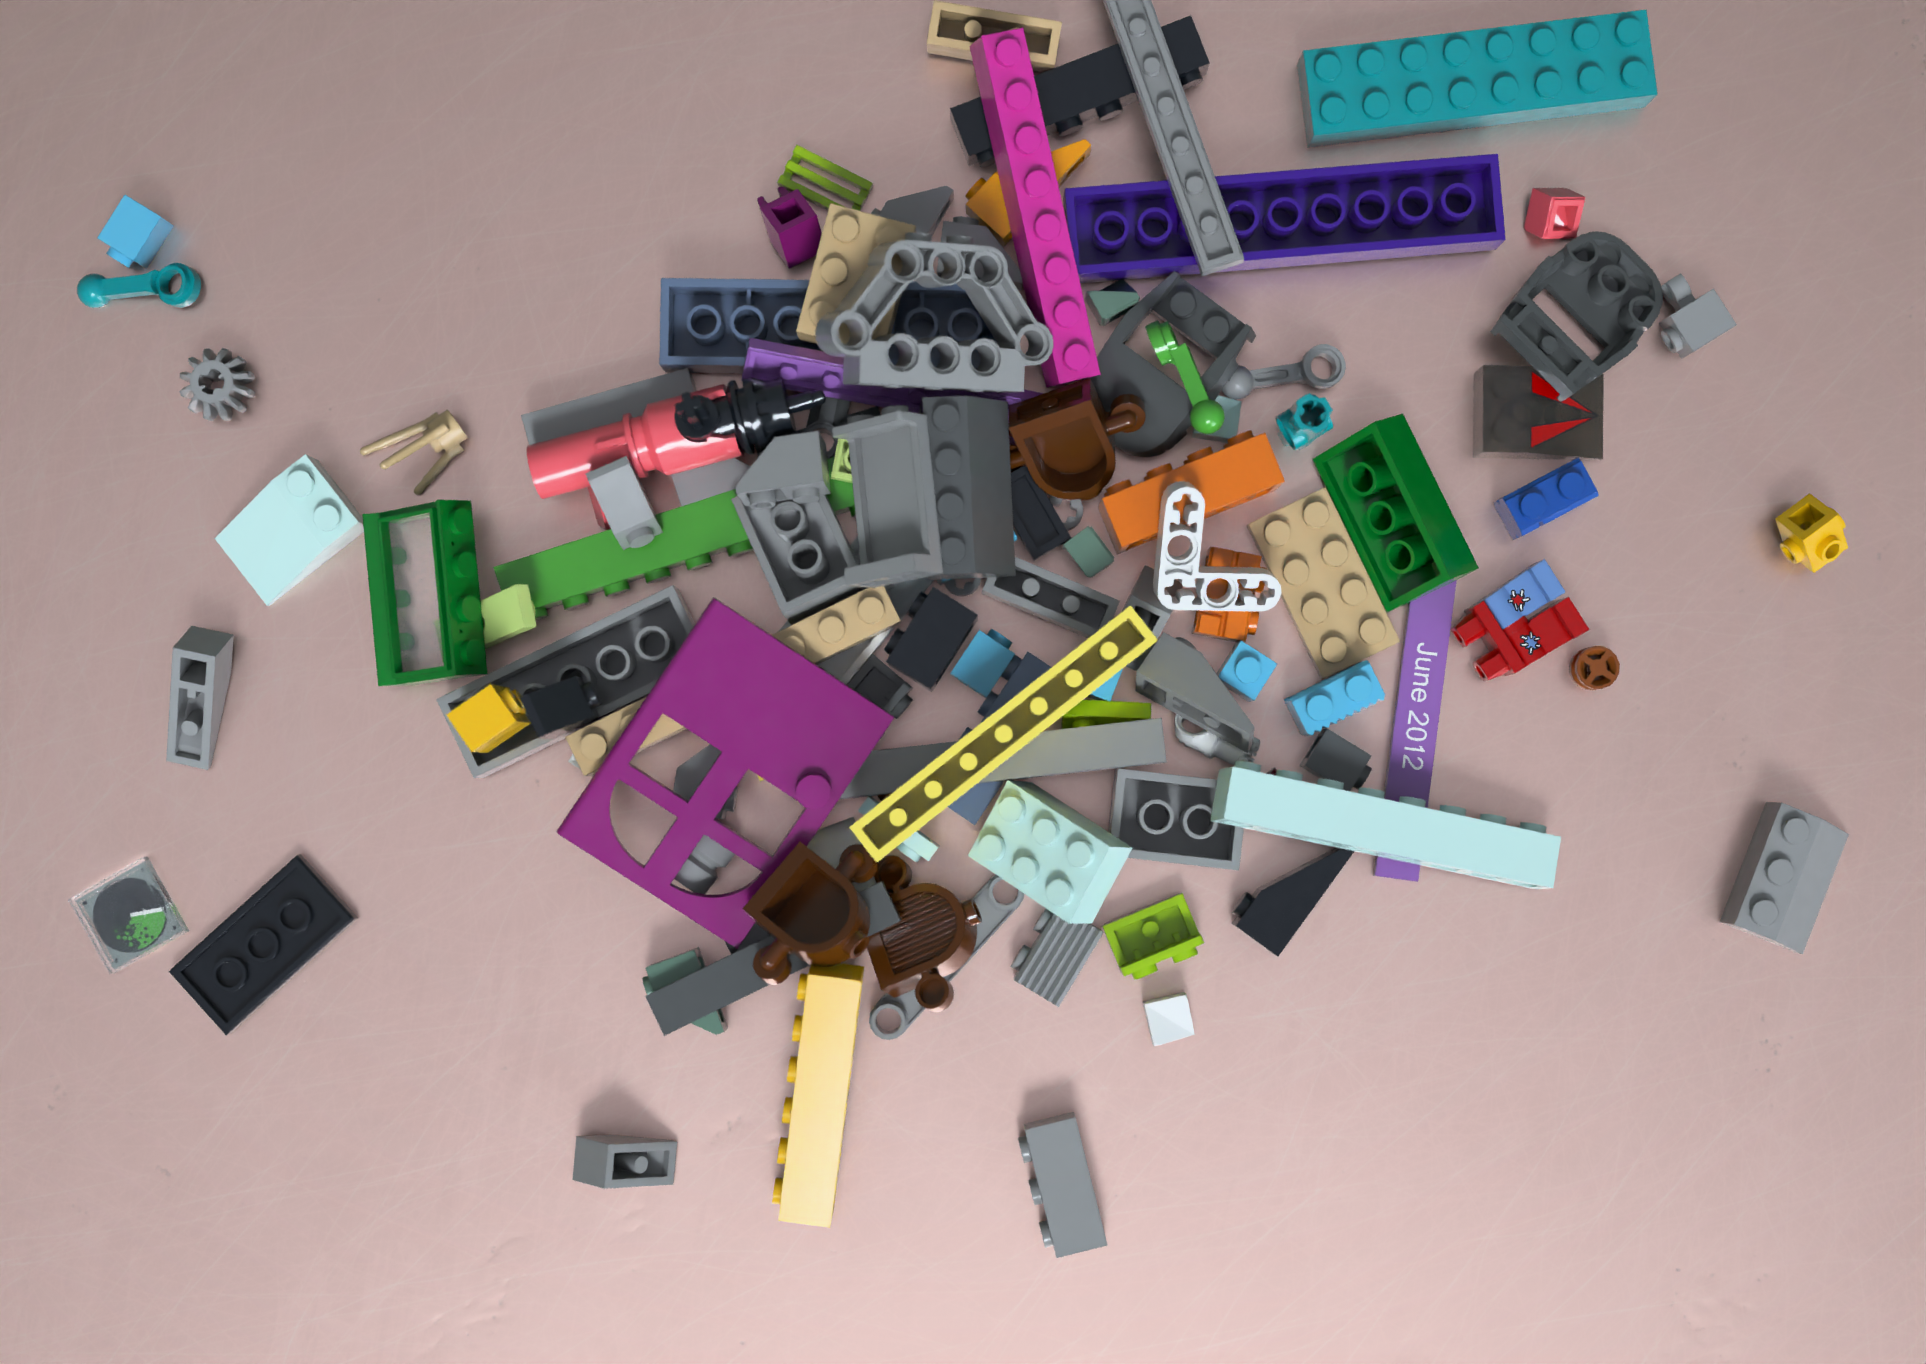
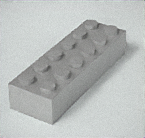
M672 585L436 699L473 777L485 778L565 739V736L647 697L694 627L695 622L679 589ZM573 676L581 677L584 684L591 681L602 705L596 707L599 718L553 740L538 738L532 723H530L488 753L471 752L446 716V714L490 684L508 687L511 691L516 689L523 696Z

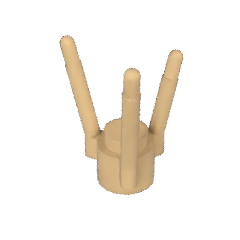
M447 409L440 415L435 412L424 421L362 447L360 453L368 455L422 432L423 436L380 463V467L385 470L429 443L436 453L445 449L446 452L415 487L414 493L420 495L447 464L464 451L459 443L468 437Z

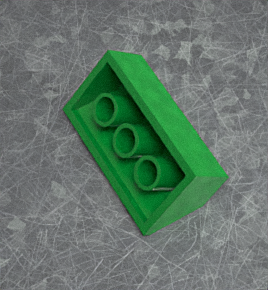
M1404 414L1375 421L1313 458L1315 466L1387 613L1479 569Z

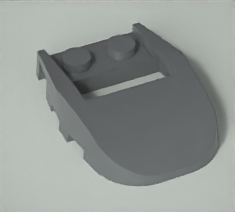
M1588 232L1567 243L1554 256H1548L1519 289L1490 332L1494 336L1499 333L1559 393L1557 399L1562 402L1602 375L1620 360L1627 357L1638 346L1637 341L1644 331L1652 326L1660 313L1663 304L1661 284L1654 271L1624 241L1605 232ZM1544 288L1605 348L1593 361L1532 300Z
M1175 271L1123 316L1097 356L1101 375L1091 377L1106 412L1110 411L1113 400L1123 394L1136 395L1144 402L1146 416L1144 425L1135 432H1119L1114 434L1115 446L1125 453L1137 457H1153L1173 448L1188 434L1186 430L1192 425L1190 422V411L1193 407L1187 391L1125 345L1141 322L1152 312L1164 322L1168 321L1172 328L1216 359L1201 377L1210 399L1214 401L1227 380L1230 381L1239 365L1235 359L1246 340L1252 343L1256 337L1252 327L1248 324L1245 325L1182 279Z

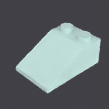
M305 454L271 480L215 537V540L264 603L270 606L364 532L363 517L321 463Z

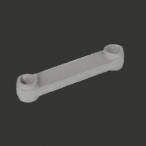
M997 875L990 878L972 898L980 911L982 923L977 924V940L970 958L960 969L943 977L949 982L1019 907L1024 899V893L1018 890V894L1012 902L1005 904L997 901L993 896V887L998 881L1003 880ZM915 989L896 998L886 993L877 1002L869 1018L871 1030L875 1035L887 1040L899 1037L926 1009L918 1003L915 997ZM885 1008L896 1010L901 1017V1024L895 1030L887 1031L882 1029L876 1019L878 1012Z

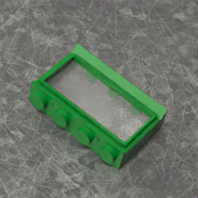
M439 499L435 502L381 513L362 514L378 686L418 685L487 674L471 501Z

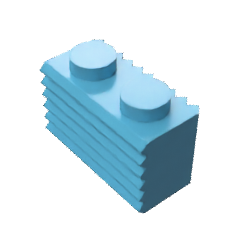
M1365 660L1284 699L1300 734L1313 736L1314 732H1321L1323 728H1329L1330 725L1337 724V721L1345 720V717H1350L1353 713L1360 712L1361 709H1367L1368 706L1383 701L1385 693L1368 660Z

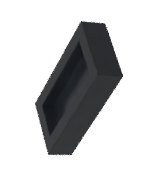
M1024 465L1012 472L1013 526L1033 561L1066 543L1071 539V536L1046 493L1034 482L1027 466Z

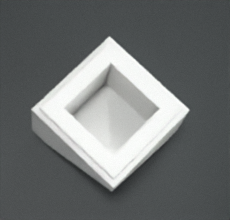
M1185 992L1143 1001L1148 1028L1154 1046L1195 1035L1189 1002Z

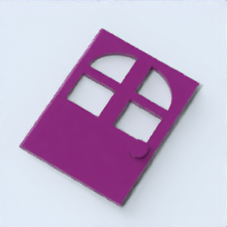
M713 597L556 832L738 949L755 924L742 908L799 842H802L805 846L810 843L894 719V716ZM662 714L673 719L721 751L689 800H686L630 763ZM748 769L805 807L773 855L715 818ZM618 779L677 816L645 865L637 861L624 848L612 824L610 800ZM703 835L708 836L761 871L748 885L725 894L708 895L694 893L671 883Z

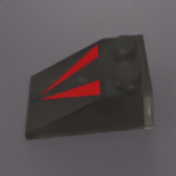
M1483 365L1474 372L1473 458L1574 460L1579 457L1580 460H1602L1604 374L1560 402L1557 399L1559 393L1532 366Z

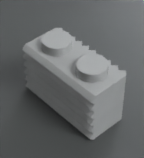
M1045 909L1033 929L1040 933L1031 948L1026 945L1022 946L1011 967L1017 970L1013 977L1016 982L1059 1007L1104 932L1091 923L1068 924L1048 909Z

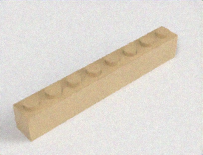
M882 586L862 590L772 636L818 665L902 622L885 587ZM645 698L565 736L584 776H592L596 773ZM662 714L636 754L686 730V728L665 714Z

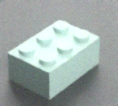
M1007 780L968 856L1068 924H1090L1094 921L1132 847L1034 783Z

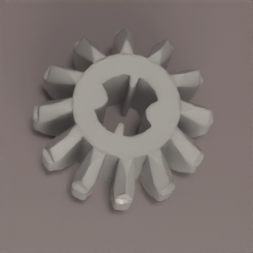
M209 348L204 349L202 354L203 362L194 357L188 358V362L194 370L192 373H180V378L189 382L190 385L182 388L179 392L182 397L191 399L188 406L190 411L194 413L203 411V418L209 421H214L218 414L225 421L231 420L232 407L241 413L246 411V405L240 400L243 396L248 398L255 396V391L245 387L246 384L255 379V376L250 371H243L247 363L245 359L240 356L232 359V352L225 348H222L217 356L213 350ZM213 381H224V386L222 389H211V384Z

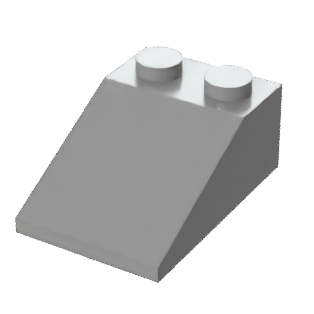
M820 495L819 500L811 503H796L793 499L778 501L776 506L769 509H752L750 505L745 506L739 497L736 496L731 499L778 606L791 625L867 589L865 587L846 586L844 568L857 566L859 563L826 495Z

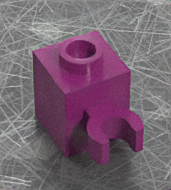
M780 186L777 188L780 198L767 203L765 198L760 196L757 198L770 243L788 269L816 256L822 232L816 213L801 192L796 189L789 193L785 187Z

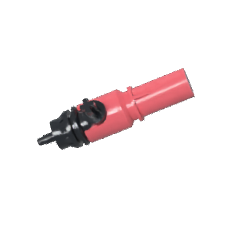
M750 377L743 379V388H738L736 381L732 380L729 381L727 388L724 384L649 403L646 405L641 416L633 417L631 413L623 414L622 421L528 445L526 449L528 465L535 488L541 499L591 487L586 473L627 456L640 479L647 478L648 471L656 469L669 476L744 456V452L753 455L755 454L754 444L757 443L761 450H765L774 437L796 433L793 413L826 402L823 390L807 391L788 396L782 378L764 382Z

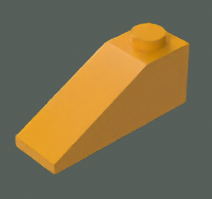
M1086 139L1051 151L1059 188L1090 156L1091 144ZM995 172L987 181L980 178L969 189L965 196L969 201L965 206L966 214L970 218L977 219L979 221L978 225L986 226L1004 248L1012 239L998 172Z

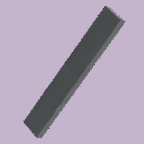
M883 881L859 892L865 900L870 913V928L867 937L902 921ZM770 935L645 996L663 1035L665 1036L770 985L765 983L755 973L753 959L761 948L771 945L775 939ZM794 954L790 955L792 962L790 975L810 965Z

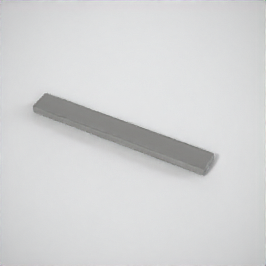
M1103 0L1201 276L1242 264L1244 261L1242 250L1152 1Z
M1162 718L1043 731L977 784L1167 763ZM958 741L871 751L839 800L892 794Z

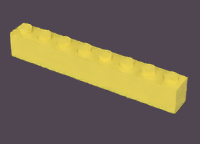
M1130 605L849 828L873 859L878 862L1151 647L1158 639Z

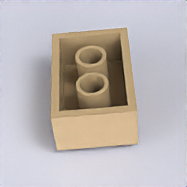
M830 203L796 329L799 340L817 344L815 331L818 322L824 315L836 310L868 268L869 256L874 248L880 244L905 240V233H917L916 225ZM895 253L891 264L894 272L899 275L902 270V260ZM901 295L873 330L871 341L878 336L891 334ZM842 322L839 326L838 335L841 342L846 345L850 338V330Z

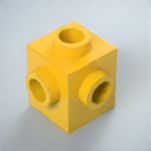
M1810 493L1775 518L1783 541L1780 543L1783 554L1793 564L1800 562L1813 573L1828 562L1835 560L1840 553L1848 548L1843 532L1846 525L1842 517L1834 509L1827 507Z

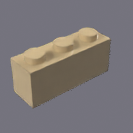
M934 0L927 38V52L972 60L969 46L980 36L1023 28L1032 70L1046 72L1055 68L1062 22Z

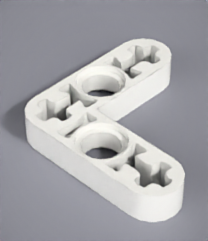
M1178 481L1169 485L1161 498L1153 577V590L1161 604L1173 610L1261 612L1273 608L1280 599L1281 585L1267 569L1259 567L1199 566L1205 511L1204 498L1199 490L1190 482ZM1182 494H1186L1193 501L1192 505H1185L1183 519L1188 525L1192 524L1191 527L1179 524L1180 511L1173 505V502L1181 501ZM1178 535L1187 536L1190 539V546L1187 552L1181 556L1170 555L1167 550L1169 541ZM1222 578L1228 581V590L1224 596L1218 599L1207 597V585L1212 580ZM1174 579H1178L1184 587H1196L1197 598H1194L1195 595L1190 589H1178L1175 596L1171 597L1165 587L1172 586ZM1240 579L1239 582L1244 588L1252 589L1258 588L1259 581H1263L1269 590L1262 591L1260 598H1256L1249 590H1239L1237 580Z

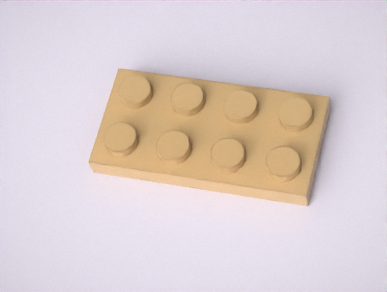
M1326 487L1246 525L1268 571L1275 576L1281 585L1283 603L1320 679H1324L1400 642Z

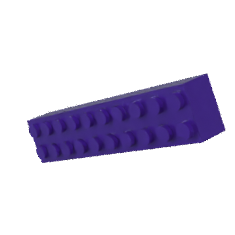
M1498 154L1215 176L1244 256L1242 264L1217 272L1496 250L1506 240ZM1167 180L1065 188L1063 207L1080 283L1166 277L1174 271L1179 275L1201 274Z

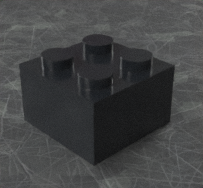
M935 587L931 589L928 595L922 591L919 593L908 611V616L913 618L905 632L897 628L884 649L890 655L886 660L889 666L933 692L978 621L976 613Z

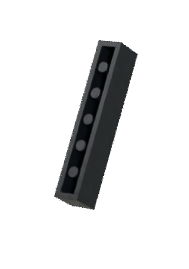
M1191 15L1162 26L1161 29L1183 90L1202 82V76L1206 75L1210 62ZM1119 44L1034 76L1047 136L1056 132L1060 136L1072 134L1083 128L1082 122L1097 116L1100 121L1108 120L1122 113L1123 106L1136 101L1139 103ZM981 97L950 108V120L968 165L971 166L979 163L980 167H985L996 163Z

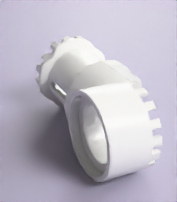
M1176 714L1175 736L1179 739L1180 743H1184L1185 746L1203 753L1209 759L1217 757L1232 765H1235V761H1250L1253 763L1254 759L1251 756L1257 755L1256 752L1259 750L1261 743L1260 739L1253 737L1252 747L1246 753L1205 729L1198 733L1186 731L1182 726L1185 718Z

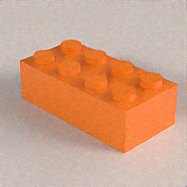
M1251 430L1228 439V443L1223 445V450L1213 453L1210 446L1188 455L1187 460L1183 461L1184 465L1173 469L1171 463H1167L1146 472L1147 476L1143 478L1144 481L1132 486L1130 479L1106 488L1104 498L1101 499L1098 505V510L1116 554L1157 539L1161 498L1165 489L1174 482H1190L1199 490L1205 502L1204 519L1278 489L1285 480L1266 433L1254 437ZM1182 494L1181 501L1173 502V505L1180 511L1179 524L1189 526L1183 519L1185 505H1192L1193 501L1186 494Z

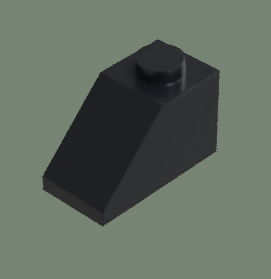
M573 676L520 697L538 738L553 740L600 717L596 707L602 705L594 685L591 681L584 684L583 679L578 676Z

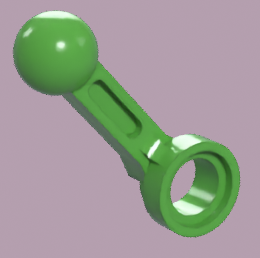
M1157 320L1146 325L1150 342L1162 366L1174 364L1177 367L1193 406L1190 411V422L1193 428L1202 434H1212L1218 431L1225 420L1224 410L1218 402L1210 399L1189 346L1187 347L1186 343L1178 344L1168 321L1160 324Z

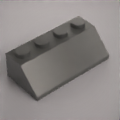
M972 396L922 397L920 414L927 415L943 567L942 574L928 576V580L1016 576L1007 401Z

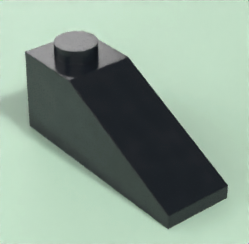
M1334 848L1257 888L1252 895L1245 892L1232 910L1236 918L1231 924L1268 951L1279 956L1354 851Z

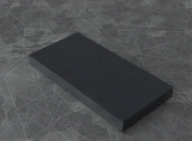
M301 854L296 855L169 972L223 1033L229 1035L358 917Z

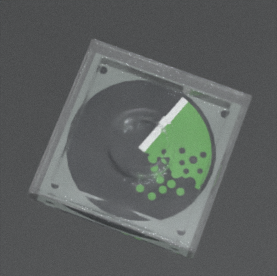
M148 856L138 859L68 899L109 975L117 973L189 932Z

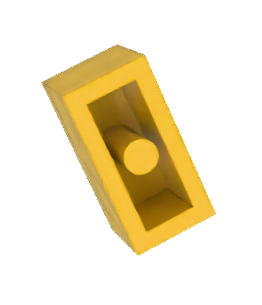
M494 684L488 685L446 714L470 751L479 753L490 752L531 723L525 715L527 712L520 700L521 694L516 689L511 691L508 687Z

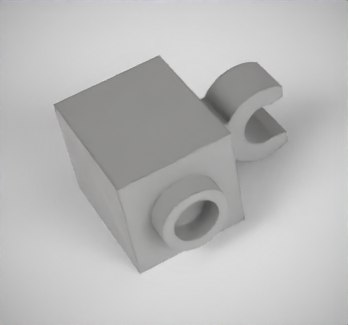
M1681 273L1661 286L1663 296L1676 311L1659 323L1663 329L1661 337L1668 349L1673 353L1677 352L1681 359L1737 325L1714 289L1695 299L1688 282Z

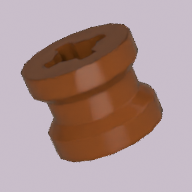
M1593 646L1578 651L1572 657L1569 664V674L1572 681L1578 687L1585 690H1597L1610 686L1617 679L1620 671V663L1617 656L1610 649L1603 646Z

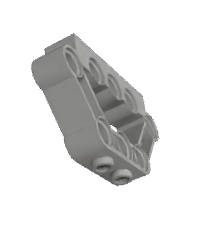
M915 232L905 233V240L880 244L874 248L869 256L868 268L836 310L824 315L820 319L815 331L816 342L822 351L827 355L844 357L843 384L884 386L885 388L907 387L925 388V390H965L966 392H1024L1025 366L1040 365L1048 360L1054 345L1051 332L1044 324L1037 322L1008 274L1006 258L997 248L973 245V237L946 236V243L932 242V234ZM895 253L902 260V270L899 275L894 272L891 264ZM936 256L943 263V273L940 278L933 270V262ZM977 260L981 262L984 270L981 280L976 277L974 272V265ZM915 280L922 287L926 288L957 284L960 288L964 289L997 344L993 340L986 338L963 340L957 343L954 339L947 336L926 337L916 341L912 336L904 333L882 335L871 341V334L907 285ZM842 322L850 330V338L846 345L841 342L838 335L839 326ZM1023 334L1027 337L1029 343L1026 354L1020 348V340ZM892 343L899 350V360L896 365L891 363L888 356ZM933 346L940 353V361L937 367H934L930 361V352ZM974 349L980 355V365L977 369L971 363V354Z

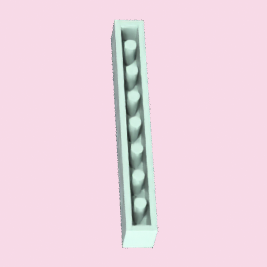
M1235 761L1234 766L1219 769L1210 820L1212 822L1531 889L1554 887L1561 837L1546 834L1547 827L1544 825L1521 822L1520 828L1506 825L1507 818L1480 814V819L1465 816L1466 809L1450 805H1440L1439 810L1425 808V800L1414 797L1400 796L1399 802L1384 799V791L1372 788H1359L1358 793L1343 790L1344 783L1335 780L1318 779L1317 784L1302 781L1303 774L1293 771L1277 770L1276 775L1260 772L1261 765L1251 762Z

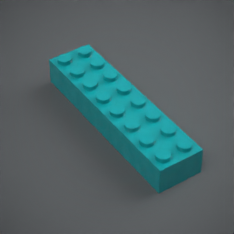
M1647 9L1303 50L1297 63L1307 148L1645 108L1658 95Z

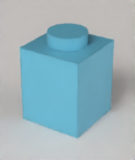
M124 195L97 238L110 246L106 254L129 268L133 261L147 269L174 225L132 198Z
M990 629L987 635L979 630L950 674L987 698L1015 656V653L1009 650L1012 642L993 629Z
M1239 641L1234 645L1216 674L1226 688L1246 701L1251 702L1255 701L1276 668L1277 663L1243 641Z

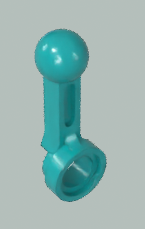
M172 263L160 271L153 270L146 274L107 279L99 274H88L77 285V295L80 301L91 308L103 307L113 299L158 295L163 302L177 308H183L191 305L198 298L201 290V280L198 273L193 268L181 263ZM180 273L182 285L178 292L171 295L168 288L169 281L174 275Z

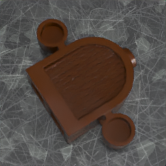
M1087 378L1009 405V430L1012 435L1009 436L1011 473L1026 465L1034 482L1049 495L1068 500H1090L1095 498L1109 483L1115 471L1114 434L1119 432H1135L1144 425L1146 419L1144 402L1136 395L1123 394L1113 400L1110 411L1106 412L1091 378Z
M799 842L742 908L758 926L775 939L771 945L761 948L753 959V969L765 983L775 985L782 983L788 978L792 970L791 954H794L810 965L827 967L840 964L849 958L855 959L864 952L869 943L867 935L870 928V913L865 900L852 885V882L864 883L869 881L877 871L878 862L873 859L862 844H854L847 847L840 856L839 865L834 868L802 842Z
M885 856L878 861V868L874 879L876 883L883 881L888 892L892 893L890 896L902 921L869 936L867 950L880 988L894 998L915 989V997L921 1006L932 1012L943 1011L950 1006L954 998V990L951 983L943 977L960 969L970 958L977 940V924L982 923L980 911L972 898L963 902L942 886L931 883L909 886L912 879L910 866L898 856Z

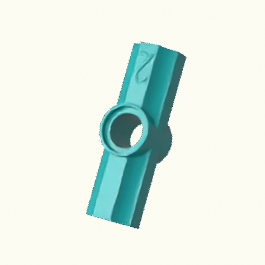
M1309 393L1298 399L1291 408L1275 416L1280 429L1277 435L1284 446H1290L1293 450H1301L1310 445L1317 437L1333 429V423L1330 418L1333 410L1325 397L1318 398L1316 395Z

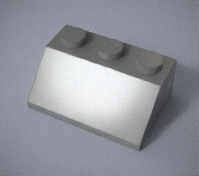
M1766 802L1720 922L1803 955L1849 834L1822 818L1778 802Z

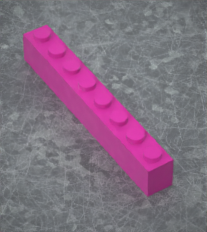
M1018 28L980 36L969 47L1027 305L1037 322L1044 324L1053 336L1054 345L1052 353L1048 360L1041 364L1046 388L1101 375L1024 29Z

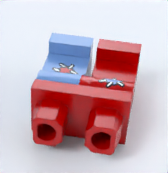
M1545 559L1532 564L1476 604L1464 610L1466 616L1462 617L1451 628V632L1463 648L1479 638L1486 645L1489 652L1472 662L1483 681L1491 680L1503 674L1505 676L1515 674L1559 646L1590 630L1569 597L1554 602L1529 619L1526 618L1530 613L1565 593L1564 588Z

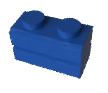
M1578 457L1493 502L1510 537L1515 540L1594 499L1599 494L1586 468Z

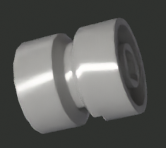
M703 835L674 879L694 893L706 894L718 878L715 871L717 867H726L735 854L708 836Z

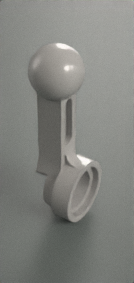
M1321 344L1310 349L1303 356L1302 361L1298 363L1249 370L1239 365L1230 381L1227 380L1223 386L1222 392L1231 399H1242L1248 396L1253 389L1291 383L1309 384L1317 389H1327L1337 384L1344 376L1346 369L1345 359L1342 353L1334 346ZM1314 357H1324L1330 362L1332 373L1328 379H1320L1313 374L1311 362Z

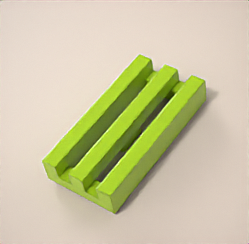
M797 144L791 159L788 160L783 175L777 181L778 186H783L790 192L798 189L806 200L826 210L829 209L830 203L842 205L791 180L794 174L854 203L851 209L861 211L873 188L872 182ZM803 160L860 189L859 194L799 165L800 161Z

